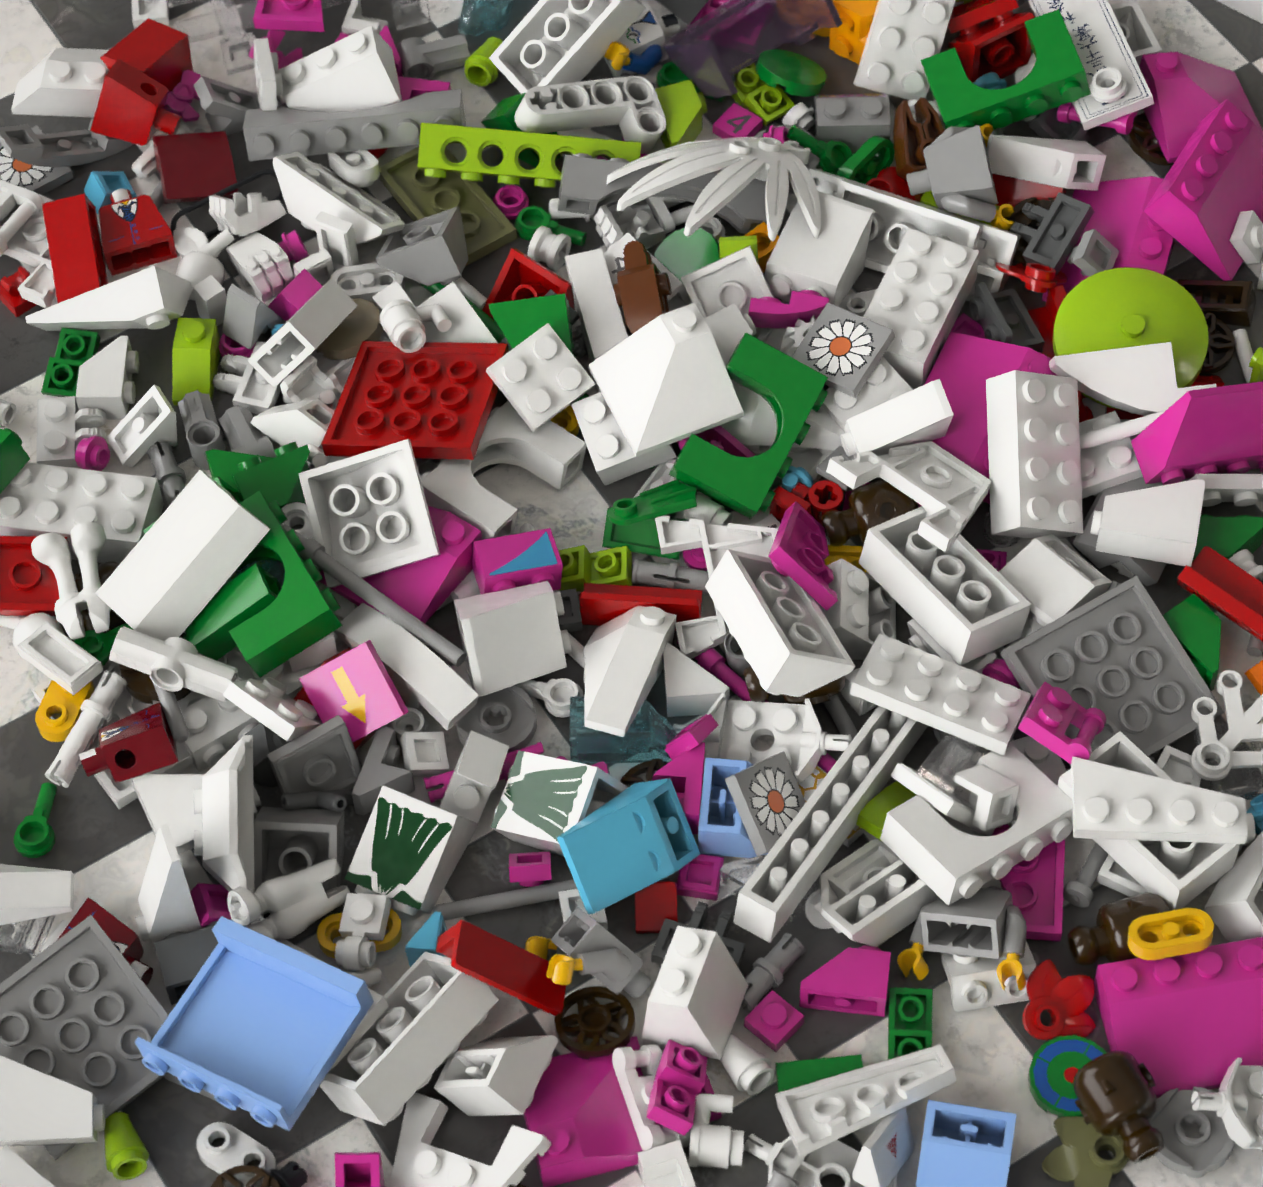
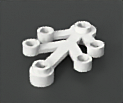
M1234 670L1223 671L1219 675L1216 684L1218 693L1224 698L1228 731L1219 741L1214 724L1217 713L1216 702L1209 697H1200L1194 701L1191 710V717L1198 724L1201 742L1192 752L1191 766L1199 777L1209 781L1225 778L1231 769L1258 768L1263 772V748L1260 751H1234L1241 742L1263 741V724H1259L1263 720V694L1243 714L1240 694L1243 679ZM1223 681H1233L1236 687L1228 688L1223 684ZM1206 707L1211 713L1203 715L1197 709ZM1206 759H1214L1217 761L1218 766L1208 765L1204 761Z

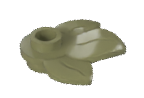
M1066 1116L1054 1120V1128L1062 1145L1056 1147L1046 1156L1042 1162V1169L1056 1180L1063 1182L1074 1181V1187H1109L1112 1175L1121 1172L1128 1162V1158L1123 1151L1122 1138L1119 1135L1112 1137L1101 1135L1091 1123L1087 1125L1084 1117ZM1102 1150H1108L1114 1155V1158L1112 1160H1104L1098 1153Z

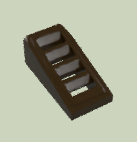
M1178 279V284L1183 286L1189 293L1195 294V300L1203 314L1207 312L1216 315V318L1225 324L1251 327L1256 301L1253 281ZM1205 296L1210 297L1209 303H1203ZM1220 299H1225V304H1219Z

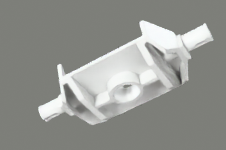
M721 693L706 713L707 715L711 714L718 723V726L702 742H705V758L746 760L752 764H756L784 751L797 783H802L814 772L821 756L826 755L827 750L845 751L851 743L852 737L851 734H827V732L823 731L813 706L807 698H805V704L728 700L726 694ZM673 724L672 739L688 725ZM762 735L774 737V744L769 750L760 752L753 748L754 742L758 737Z
M1237 1058L1229 1066L1217 1093L1193 1092L1191 1103L1194 1104L1192 1108L1194 1111H1217V1117H1222L1229 1137L1243 1149H1263V1066L1240 1065L1242 1058Z
M752 1133L743 1148L744 1151L762 1159L769 1166L768 1182L773 1175V1170H777L800 1183L798 1187H822L820 1180L828 1174L839 1175L845 1182L844 1187H866L852 1180V1174L860 1152L839 1140H835L800 1157L791 1136L782 1143L776 1141L773 1146ZM897 1174L887 1187H897Z

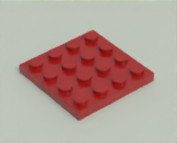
M362 341L321 444L324 454L326 456L352 457L410 439L415 458L474 460L499 389L486 373V369L509 352L508 344L425 342L418 351L405 353L394 346L392 342Z

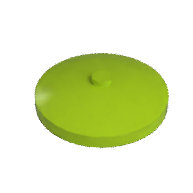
M1125 267L1096 273L1081 281L1067 294L1056 315L1052 342L1055 356L1171 342L1177 388L1190 387L1202 370L1208 349L1209 334L1206 319L1200 306L1183 286L1158 272ZM1083 393L1084 396H1086L1087 398L1091 399V400L1094 401V402H1097V403H1099V404H1101V405H1104V406H1107V407L1115 408V407L1106 405V404H1104V403H1102V402H1100V401H1098V400H1096V399H1094V398H1092V397H1090V396H1088V395H1086V394Z

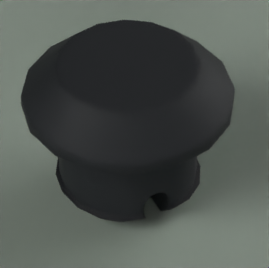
M288 1162L281 1170H270V1173L278 1179L282 1187H302L307 1183L308 1176L303 1168H299L297 1162Z

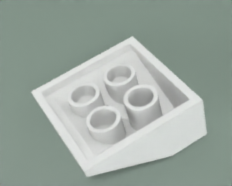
M695 302L659 315L589 364L590 373L636 457L688 438L691 434L696 435L744 416L743 409L712 332Z
M410 439L298 473L315 540L325 547V553L360 578H366L440 555ZM324 572L328 588L342 585Z

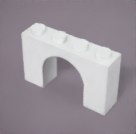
M507 401L502 407L497 406L490 412L474 460L442 459L440 464L431 473L427 471L420 477L427 505L449 511L481 530L482 540L513 535L518 509L482 487L473 474L488 465L498 463L513 464L530 471L560 490L582 469L586 443L551 420L532 432L511 403Z
M1012 743L1009 744L1004 756L991 751L979 758L977 764H981L1019 784L1012 822L1008 823L1010 829L993 836H975L964 833L950 825L919 794L887 812L880 840L948 906L962 897L965 899L972 897L988 881L993 878L996 880L1003 878L1014 865L1024 859L1026 861L1034 859L1045 846L1053 841L1056 843L1063 841L1073 830L1072 799Z

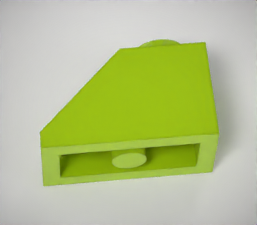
M692 80L656 88L655 91L666 118V128L660 137L665 149L695 141L702 131V114L707 113L703 93L696 92Z
M178 317L172 355L173 405H178V402L184 398L186 393L197 390L200 393L209 394L212 401L214 384L212 383L215 375H217L220 359V336L216 319Z

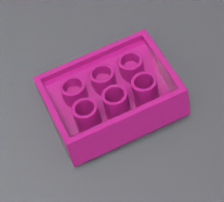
M1226 99L1201 120L1143 212L1218 277L1225 281H1232L1243 263V259L1229 241L1240 212L1254 210L1263 223V138L1255 122L1231 101Z
M1148 176L1100 181L1097 191L1074 189L1072 198L1091 205L1094 210L1076 246L1079 245L1084 232L1095 229L1119 250L1112 269L1125 267L1141 268L1166 276L1176 239L1143 212L1164 179ZM1068 258L1060 270L1068 277L1067 283L1057 284V286H1064L1066 294L1081 281L1089 277L1083 276L1080 273L1081 269L1074 263H1068ZM1048 291L1043 293L1042 301H1047Z
M951 332L925 384L940 379L954 416L946 435L932 440V442L989 479L986 379L1014 370L1057 376L1050 370L1049 361L1051 358L1029 347ZM990 490L983 500L990 504Z
M1263 381L1186 392L1131 441L1145 484L1162 482L1163 485L1173 484L1192 478L1195 474H1245L1253 469H1260V472L1263 473Z
M1263 937L1212 945L1199 952L1158 960L1136 958L1097 966L1094 993L1110 1052L1116 1050L1125 1051L1133 1055L1139 1064L1144 1063L1156 1083L1153 1090L1157 1099L1167 1091L1179 1088L1178 1091L1184 1089L1193 1090V1087H1201L1208 1090L1220 1088V1084L1229 1066L1237 1058H1242L1240 1065L1263 1066Z

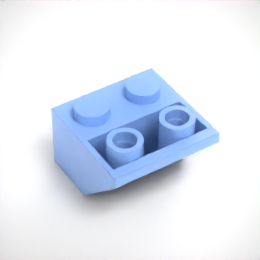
M705 758L698 827V849L700 854L764 859L768 854L756 855L725 782V778L754 764L746 760Z
M928 1100L916 1187H1006L1016 1114Z

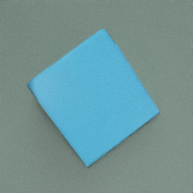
M92 171L84 187V193L94 204L96 214H99V209L102 206L111 204L110 195L115 190L128 189L133 198L137 197L124 172Z
M434 912L407 943L405 952L410 967L424 952L444 956L436 952L438 937L447 931L444 916L441 912Z

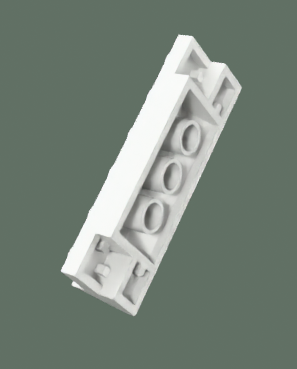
M816 168L809 169L817 191L874 209L865 267L886 273L908 228L979 251L977 277L966 299L967 301L973 298L976 283L985 282L990 293L1003 291L1010 275L1000 272L995 264L998 262L1012 265L1021 235Z

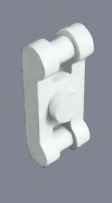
M657 1044L643 1045L639 1050H633L631 1047L616 1048L612 1055L613 1067L641 1148L647 1150L680 1140L682 1147L686 1148L690 1142V1131L684 1136L663 1125L660 1127L655 1124L657 1122L646 1118L653 1082L662 1057V1051ZM641 1067L643 1077H638L636 1068Z

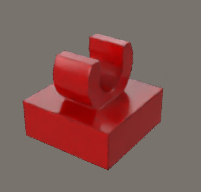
M23 266L18 267V271L9 277L4 276L1 278L0 300L16 317L37 305L22 299L18 291V287L30 275Z
M798 482L797 486L789 492L778 486L770 503V514L781 523L785 511L797 501L811 515V503H809L807 498L810 487Z

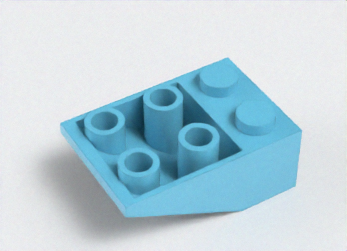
M671 778L634 783L557 837L587 914H594L672 875L700 855Z

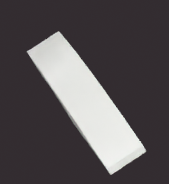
M397 280L372 297L381 311L388 303L394 300L403 299L413 304ZM451 282L425 302L415 307L439 304L443 307L452 323L448 331L440 332L433 320L423 322L426 342L498 343L454 282Z
M1171 342L1054 356L1049 361L1050 370L1057 376L1077 378L1078 390L1106 405L1142 416L1167 410L1190 390L1217 387L1216 384L1177 388Z
M364 603L360 604L341 621L343 626L334 631L351 649L371 640L398 693L406 703L405 705L408 708H415L420 712L425 708L446 731L477 705L479 695L452 668L403 627Z

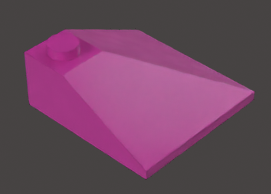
M1179 52L1142 55L1139 68L1144 79H1149V88L1154 100L1153 105L1145 107L1143 110L1167 163H1174L1201 120L1226 99L1231 101L1255 122L1263 138V130L1234 71Z
M428 506L440 555L362 578L423 623L429 620L450 596L451 592L471 572L473 541L482 540L481 530L449 511ZM322 570L320 573L323 579L319 582L327 586L324 571ZM344 585L330 588L357 606L364 603L377 610Z
M637 1036L631 1037L626 1047L639 1050L640 1045ZM572 1052L552 1057L550 1065L543 1072L534 1091L533 1101L524 1112L527 1129L544 1135L551 1142L549 1149L542 1157L539 1154L535 1156L543 1187H553L638 1165V1152L644 1150L640 1146L613 1067V1053L602 1057H590L589 1059L579 1058L577 1054ZM641 1067L636 1068L638 1077H643Z

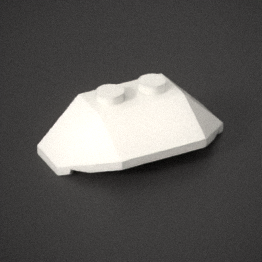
M55 48L17 83L11 109L12 114L94 118L104 79L109 72V68L100 57L109 50Z
M298 151L274 157L272 164L288 213L300 220L303 227L316 231L314 219L320 211L353 223L356 245L365 244L403 230L405 223L395 211L361 188L354 187L351 183L344 181L337 173L327 167L311 162L307 156Z
M244 735L202 777V789H194V814H202V830H194V856H203V868L229 892L241 886L249 888L255 893L253 735Z
M874 838L820 874L821 915L852 941L873 947H878L917 920L921 908L939 898L891 849L877 838Z

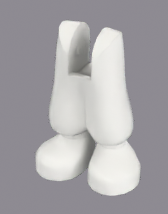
M332 858L295 873L267 880L257 888L255 893L249 888L239 886L228 892L227 903L232 920L244 926L256 921L262 913L271 911L266 919L246 927L273 940L276 938L287 940L297 936L315 921L345 903L347 893H350V890L346 885L327 891L324 890L322 883L341 872L337 859Z

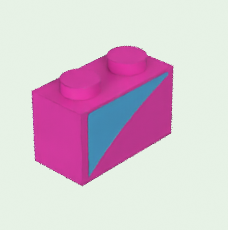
M550 528L473 541L472 569L480 594L544 581L550 583L553 591L561 589L563 563Z

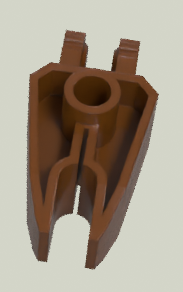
M924 97L914 104L916 121L913 118L907 100L897 107L895 113L893 138L896 174L904 180H907L906 174L927 169L923 150L945 131L937 112ZM924 193L914 195L917 202H920Z
M632 240L625 245L623 249L625 270L617 272L618 283L614 284L617 303L623 307L625 323L632 334L659 315L669 312L667 296L672 294L668 274L659 271L657 266L651 261L650 253L637 240Z

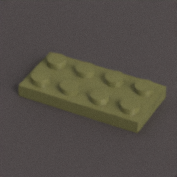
M419 146L379 167L380 176L378 179L413 222L457 206L459 207L468 253L466 266L517 239L516 228L476 181L461 180V173L447 172L446 178L425 177V170L417 169ZM446 147V158L452 163H460Z

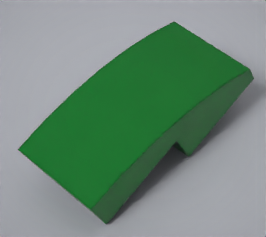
M61 328L55 357H49L41 391L43 395L76 397L79 366L97 354L101 340L98 332Z
M889 988L887 1060L932 1047L933 989Z

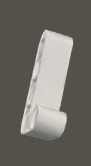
M642 76L535 86L525 93L514 115L518 128L523 132L550 133L619 125L624 141L641 143L642 154L648 153L654 148L666 128V118L655 88L647 78Z

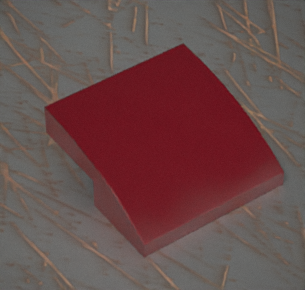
M225 131L153 136L157 173L161 175L165 204L201 201L237 183L232 154ZM238 188L221 197L232 199L233 193L238 192Z

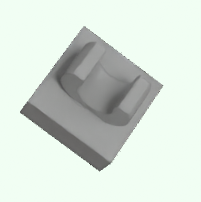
M1092 229L1083 233L1079 245L1072 249L1067 262L1070 264L1074 263L1081 269L1080 273L1083 276L1090 277L1096 273L1112 269L1119 250L1097 230Z

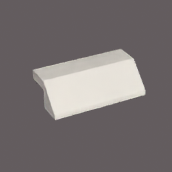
M200 469L99 588L96 594L135 631L162 641L170 637H180L270 529L239 504L230 492Z

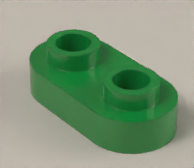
M877 135L872 136L840 166L837 175L866 185L869 180L877 178L881 170L891 166L895 155L893 142Z

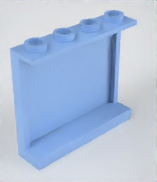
M221 916L212 929L218 944L152 1041L148 1042L138 1037L135 1040V1044L143 1056L142 1063L152 1072L160 1076H164L167 1072L178 1077V1081L193 1092L200 1093L203 1089L213 1094L214 1098L228 1109L236 1110L237 1107H240L250 1112V1115L257 1122L266 1127L272 1128L275 1124L290 1131L374 1001L364 980Z

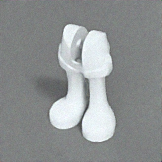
M96 522L78 524L70 532L72 546L78 558L82 575L83 589L81 592L77 590L72 571L70 547L68 541L58 533H45L36 537L31 543L33 556L39 562L49 566L54 572L60 598L56 601L54 607L56 620L63 624L71 640L85 637L84 621L80 612L85 609L89 611L88 615L96 634L109 630L111 608L96 594L101 587L97 560L106 541L103 526Z

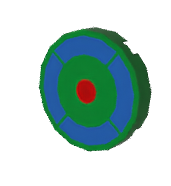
M1076 1035L1058 1036L1045 1042L1033 1055L1028 1072L1029 1090L1037 1105L1046 1112L1048 1110L1052 1114L1058 1115L1057 1118L1066 1116L1084 1117L1075 1104L1078 1098L1073 1088L1074 1076L1085 1064L1107 1052L1094 1041Z

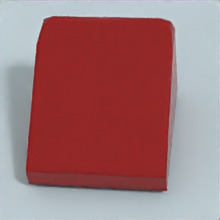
M656 882L635 893L636 934L660 933L665 918L678 922L676 882Z

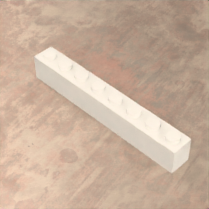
M881 706L875 709L739 891L733 920L734 924L771 943L854 829L858 814L871 799L881 792L891 778L890 774L897 763H902L928 725Z

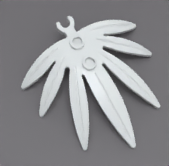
M736 137L687 142L636 159L615 170L607 177L606 185L643 167L673 159L654 169L636 182L618 200L617 211H621L663 190L721 169V172L706 185L694 203L685 224L684 234L686 237L691 236L754 178L766 181L765 207L768 237L771 241L775 240L783 221L790 179L810 230L815 239L819 237L821 227L820 200L814 179L805 164H808L811 149L798 148L799 142L786 141L784 144H781V141L770 137Z

